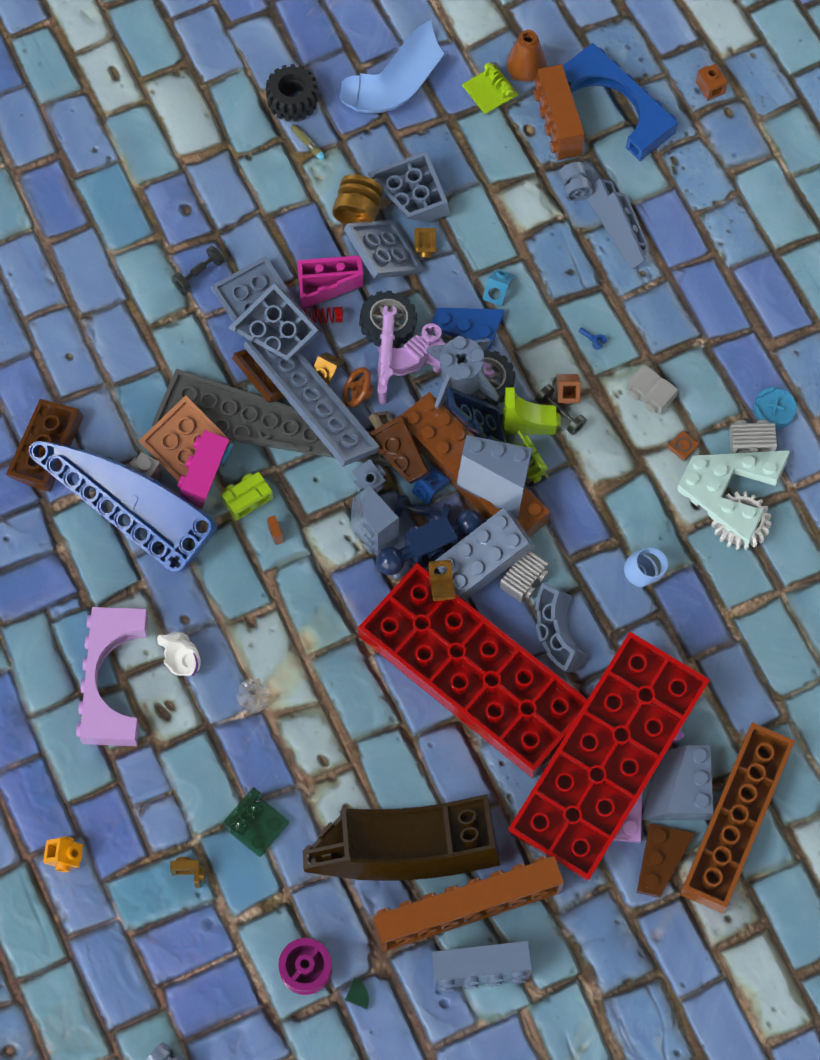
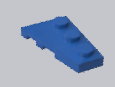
M437 308L431 323L438 325L441 328L442 334L454 338L462 336L473 341L488 338L491 340V343L487 348L491 349L505 309Z

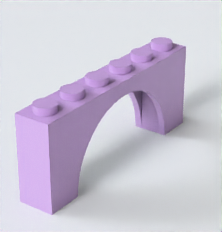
M92 607L91 615L87 616V628H90L89 636L85 637V649L88 650L87 657L83 658V671H86L85 679L81 680V693H84L83 701H79L78 712L82 717L81 723H77L76 735L80 737L82 744L137 746L139 733L138 719L119 714L102 700L98 692V674L105 658L117 646L129 640L147 638L148 613L146 609Z

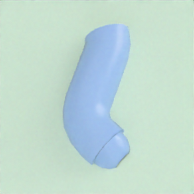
M432 20L420 25L409 35L380 74L369 75L360 73V75L345 78L342 81L340 93L342 103L347 107L353 108L355 112L363 113L391 111L407 103L418 92L441 59L448 54V51L446 53L442 51L436 40Z

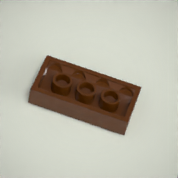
M39 399L6 475L28 486L51 492L56 478L30 457L29 448L31 444L37 441L71 446L83 419L80 410ZM44 446L39 448L41 457L45 455L46 450ZM58 459L56 461V468L60 471L62 462Z

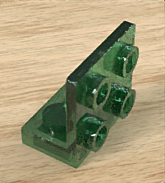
M253 787L223 821L226 831L258 857H262L290 822L264 801L261 792Z

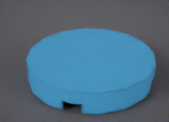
M778 387L766 388L758 393L753 403V413L756 420H767L769 423H775L776 429L788 426L796 415L797 404L794 397L787 390L777 389Z

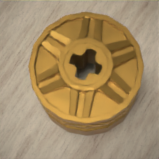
M358 174L344 176L340 181L332 215L344 225L375 221L378 206L383 195V188L378 182L367 176Z

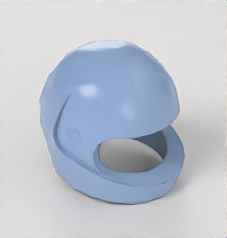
M645 548L632 553L627 558L624 565V573L630 583L636 587L643 588L664 576L668 568V561L660 550ZM645 553L654 554L660 560L661 572L659 575L655 562Z

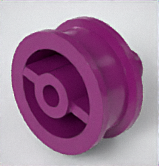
M311 938L296 939L283 949L279 957L278 966L284 985L296 994H315L322 990L330 980L332 973L331 957L326 947L317 940Z

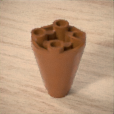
M525 30L519 35L506 60L507 71L511 79L529 82L534 81L537 78L538 69L545 68L547 64L540 40L533 30Z

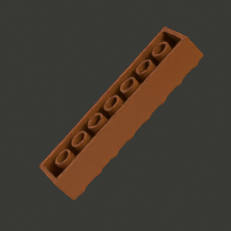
M428 392L401 416L404 417L418 448L421 449V454L435 468L450 479L449 482L488 520L501 509L493 506L491 502L478 498L457 486L466 435H474L443 405L437 410L434 407L436 398ZM525 487L517 520L528 536L531 537L549 521L550 511Z
M753 722L751 723L679 895L719 913H724L795 740Z
M542 856L535 859V863L529 865L520 863L513 866L511 871L503 873V870L496 871L489 875L490 878L484 880L475 878L468 881L465 886H450L444 890V893L438 895L429 893L424 895L420 901L413 903V900H408L399 904V908L390 910L388 907L377 911V915L373 916V924L382 953L561 894L564 881L555 857L548 858V856Z

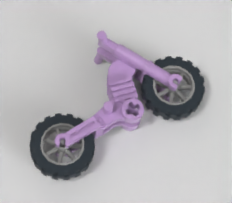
M379 291L374 296L373 294L370 295L368 300L364 301L359 319V327L361 326L362 334L366 335V339L369 342L372 341L374 345L379 346L377 392L380 404L387 403V385L392 374L403 376L414 371L418 372L426 364L433 366L434 372H440V361L428 354L426 349L429 346L446 344L441 339V328L434 323L426 324L422 328L421 336L416 334L412 338L418 316L417 312H415V305L410 303L408 297L404 298L401 293L397 292L395 294L392 291L384 293ZM380 311L382 315H375L374 313ZM403 319L404 323L402 325L395 320ZM374 320L381 322L377 325L375 324ZM400 344H404L402 348H396L399 347ZM486 349L483 352L484 375L491 385L496 387L494 389L499 395V399L496 402L479 389L475 393L470 394V396L497 406L498 403L504 402L505 388L514 387L516 373L513 371V364L508 362L506 356L499 355L500 352L494 350V352H491L490 349ZM500 377L501 384L495 381L494 379Z

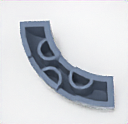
M542 583L535 606V611H537V625L535 626L539 641L543 644L547 651V656L553 663L566 672H574L585 662L588 655L575 644L569 631L567 618L572 596Z

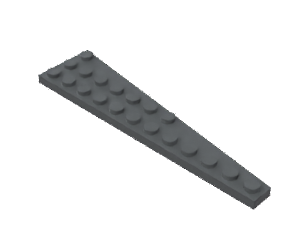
M179 369L175 370L152 423L153 427L186 395L230 441L335 458L294 407L276 401L268 403L264 397ZM379 452L356 461L364 463L370 459L374 465L379 464L380 466L394 468Z

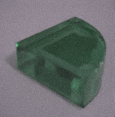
M354 977L345 1001L367 1010L369 1006L368 991L365 985Z

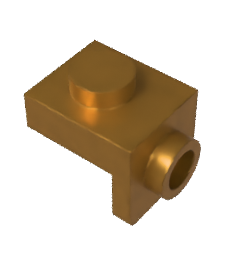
M414 228V253L419 254L420 258H431L432 254L437 252L436 228Z
M178 857L176 861H170L172 875H194L195 888H200V881H205V869L200 867L199 860H190L189 857Z

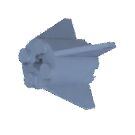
M457 336L445 345L429 346L426 349L428 354L440 361L443 385L434 404L437 410L448 398L446 388L448 387L469 395L479 389L494 401H498L499 395L484 375L483 352L490 345V339L484 338L473 341L469 338Z

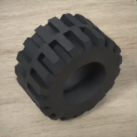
M291 64V67L283 65L282 69H275V74L271 73L269 80L266 82L267 104L271 108L272 114H277V118H285V121L288 122L290 119H293L294 122H297L299 118L302 120L306 119V115L310 116L313 113V109H316L318 102V85L314 74L311 75V71L309 69L304 70V67L301 65L295 67V64ZM292 89L302 92L294 97L283 95L285 91Z

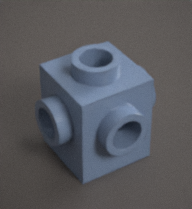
M370 459L352 471L357 478L354 483L360 491H363L369 485L375 492L384 487L382 483L386 481L383 478L386 473L379 464L375 466ZM368 474L374 475L372 482L366 480Z

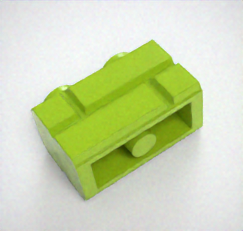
M259 472L245 475L241 480L242 482L235 486L233 484L227 486L221 494L223 504L235 521L273 499L271 488Z

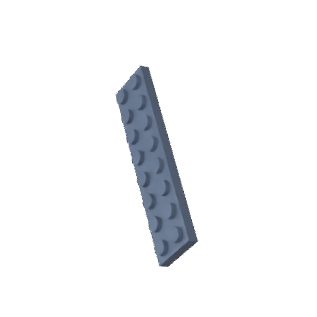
M245 341L244 348L342 467L378 452L379 445L301 352L286 360L253 341Z

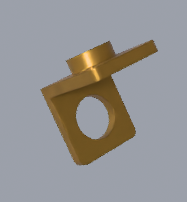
M325 352L318 356L313 368L329 386L336 369L342 366L344 361Z
M451 560L429 562L433 601L455 599L456 594ZM439 566L447 568L444 574H436L434 572Z

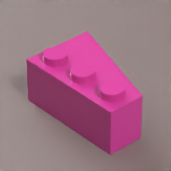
M359 255L297 260L302 310L363 286L362 259Z
M207 430L203 431L202 436L197 435L193 448L196 449L194 456L189 455L185 465L189 469L186 476L181 475L177 487L181 488L179 494L201 509L204 506L229 439Z

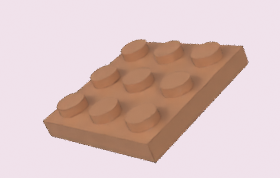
M185 395L139 442L179 482L181 475L186 476L189 469L185 467L189 455L194 456L196 449L193 448L197 435L202 436L203 431L207 430L224 438H227V436Z

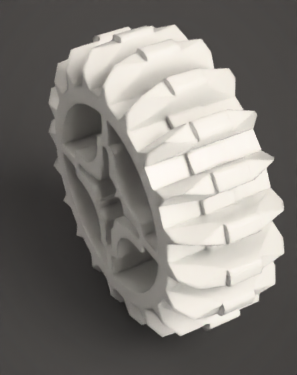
M737 491L733 497L728 493L725 499L763 509L758 528L755 530L749 543L754 548L757 546V542L762 543L764 536L769 534L768 529L772 523L769 521L771 514L766 513L768 506H761L763 501L762 499L756 501L755 494L751 498L747 497L746 491L743 492L742 496ZM715 520L712 521V528H716L714 534L721 535L720 542L727 540V547L735 544L736 550L740 548V545H743L745 550L749 548V545H745V541L733 531L730 533L724 525L717 523Z

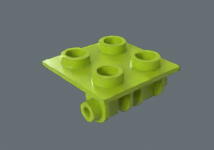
M490 62L485 64L484 72L462 84V87L484 114L489 113L519 95L497 66Z
M518 431L524 443L521 445L517 443L515 445L532 448L527 474L529 480L538 483L542 479V475H545L548 479L549 477L545 472L549 470L540 454L537 453L538 451L528 435L523 437L521 432Z

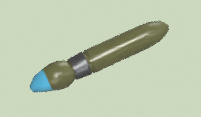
M292 124L291 129L294 134L312 151L315 157L324 160L322 150L315 145L299 126Z

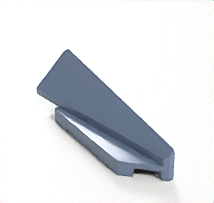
M599 179L591 185L593 192L587 197V200L629 267L635 269L646 261L644 255L649 251V245L627 195L616 192L613 181Z

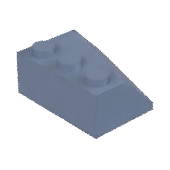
M427 151L368 172V175L381 185L383 192L408 219L431 222L450 215L448 202Z
M273 283L228 327V329L286 360L291 359L306 348L322 332L282 287L276 283Z
M466 435L457 486L478 498L491 502L498 509L506 508L518 519L532 448Z
M369 485L353 497L350 528L364 542L363 546L368 553H374L377 557V554L382 549L393 547L399 542V517Z
M686 745L667 750L656 768L641 820H710L713 815L710 745Z

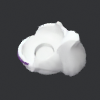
M181 632L158 635V644L165 648L164 664L171 673L179 676H194L200 669L201 659L196 646L190 642L189 636Z

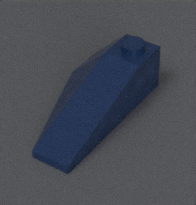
M451 387L446 388L450 409L472 434L480 438L507 443L498 407Z

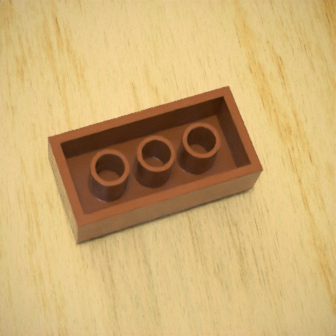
M559 64L538 69L537 78L534 79L536 89L533 90L535 101H539L540 104L539 114L540 118L544 119L546 123L544 124L546 136H550L551 152L552 154L555 153L557 161L581 156L584 130L563 66Z

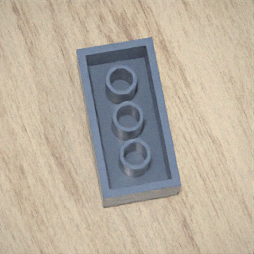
M503 507L435 561L451 560L455 594L467 601L536 546L512 512ZM444 566L437 567L441 574L447 571V568Z
M528 941L432 952L431 963L434 988L440 989V992L454 991V987L464 986L465 990L476 989L479 984H488V987H496L502 985V982L511 981L512 984H521L530 978L532 971Z

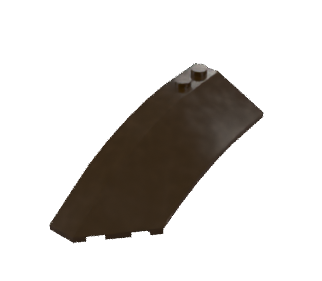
M488 794L443 804L402 809H349L345 805L340 811V816L333 823L329 822L318 834L319 838L312 846L308 845L303 850L304 872L355 880L400 881L430 879L500 866Z

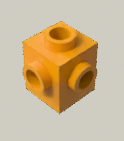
M71 837L46 840L43 863L56 867L55 870L59 872H69L70 869L80 868L83 844L74 842V838Z

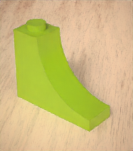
M514 387L505 388L503 407L505 435H519L518 431L522 435L556 434V428L560 427L561 424L560 413L556 414V406L528 402L516 394Z

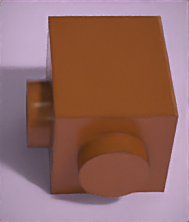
M717 64L704 66L697 73L696 84L707 101L725 94L728 82Z
M556 374V397L558 403H580L581 381L579 375Z

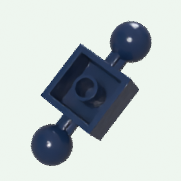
M467 509L457 516L456 523L450 525L446 516L430 519L426 525L421 527L415 526L405 534V547L401 549L386 547L377 554V568L385 575H395L403 569L404 562L410 559L413 566L418 563L426 569L429 567V562L437 560L457 544L458 536L466 537L484 523L483 517L478 511Z

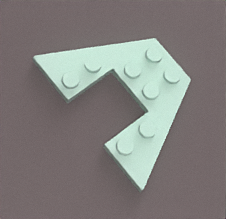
M790 451L692 456L678 484V492L688 497L696 506L700 505L707 510L708 515L712 519L724 525L730 533L733 531L748 546L760 522L763 509L722 497L733 474L776 486L788 461Z

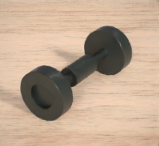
M211 245L207 248L206 253L209 259L205 262L201 261L190 270L191 273L186 277L179 272L172 276L173 281L182 292L187 293L191 289L188 280L203 272L210 262L217 266L225 262L222 254L216 247Z
M550 384L546 385L536 395L535 401L542 405L548 400L553 406H556V412L571 422L567 431L571 435L576 434L585 425L587 419L583 415L573 419L569 415V411L561 403L555 402L551 398L555 389Z

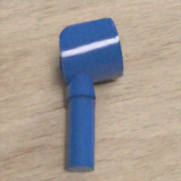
M582 327L579 329L581 334L592 341V346L596 350L602 347L597 340L604 344L607 342V338L602 334L595 336Z

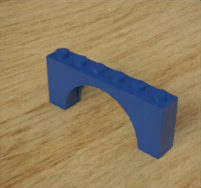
M591 43L563 65L571 93L585 87L603 86L620 92L631 101L638 115V125L632 134L628 136L626 149L639 161L676 133L678 122L675 116L663 109L659 101L654 100L648 95L645 88L640 87L630 74H626L616 61L611 60L604 50L597 47L594 43Z

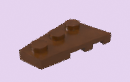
M246 349L234 353L233 361L268 403L285 397Z
M400 415L369 433L379 445L378 452L391 463L408 483L412 484L430 474L403 416Z
M649 824L636 893L660 898L695 833Z

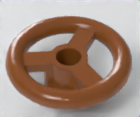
M359 367L348 377L342 396L345 406L354 408L363 400L366 401L371 397L373 385H371V374L367 368ZM364 374L358 381L353 382L358 375ZM350 388H352L353 393L351 401L349 400Z

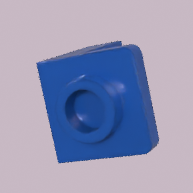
M434 466L429 469L430 474L416 481L412 493L426 505L430 504L434 495L445 488L450 481L448 477Z

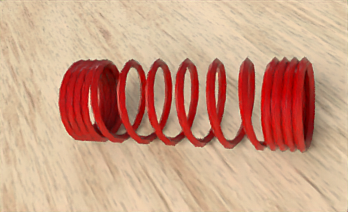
M342 306L333 307L332 317L330 308H327V316L325 317V311L322 307L321 318L316 307L315 320L313 310L310 308L309 317L311 318L312 314V320L316 323L318 314V320L321 324L322 315H324V321L327 324L329 312L330 321L333 323L335 310L336 323H343Z

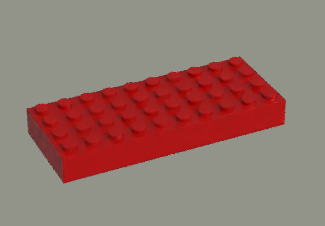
M418 563L413 566L358 627L359 638L532 779L556 752L588 700L458 595H456L455 599L433 601L429 572Z
M629 631L507 832L545 856H548V858L554 856L558 864L588 882L710 679Z

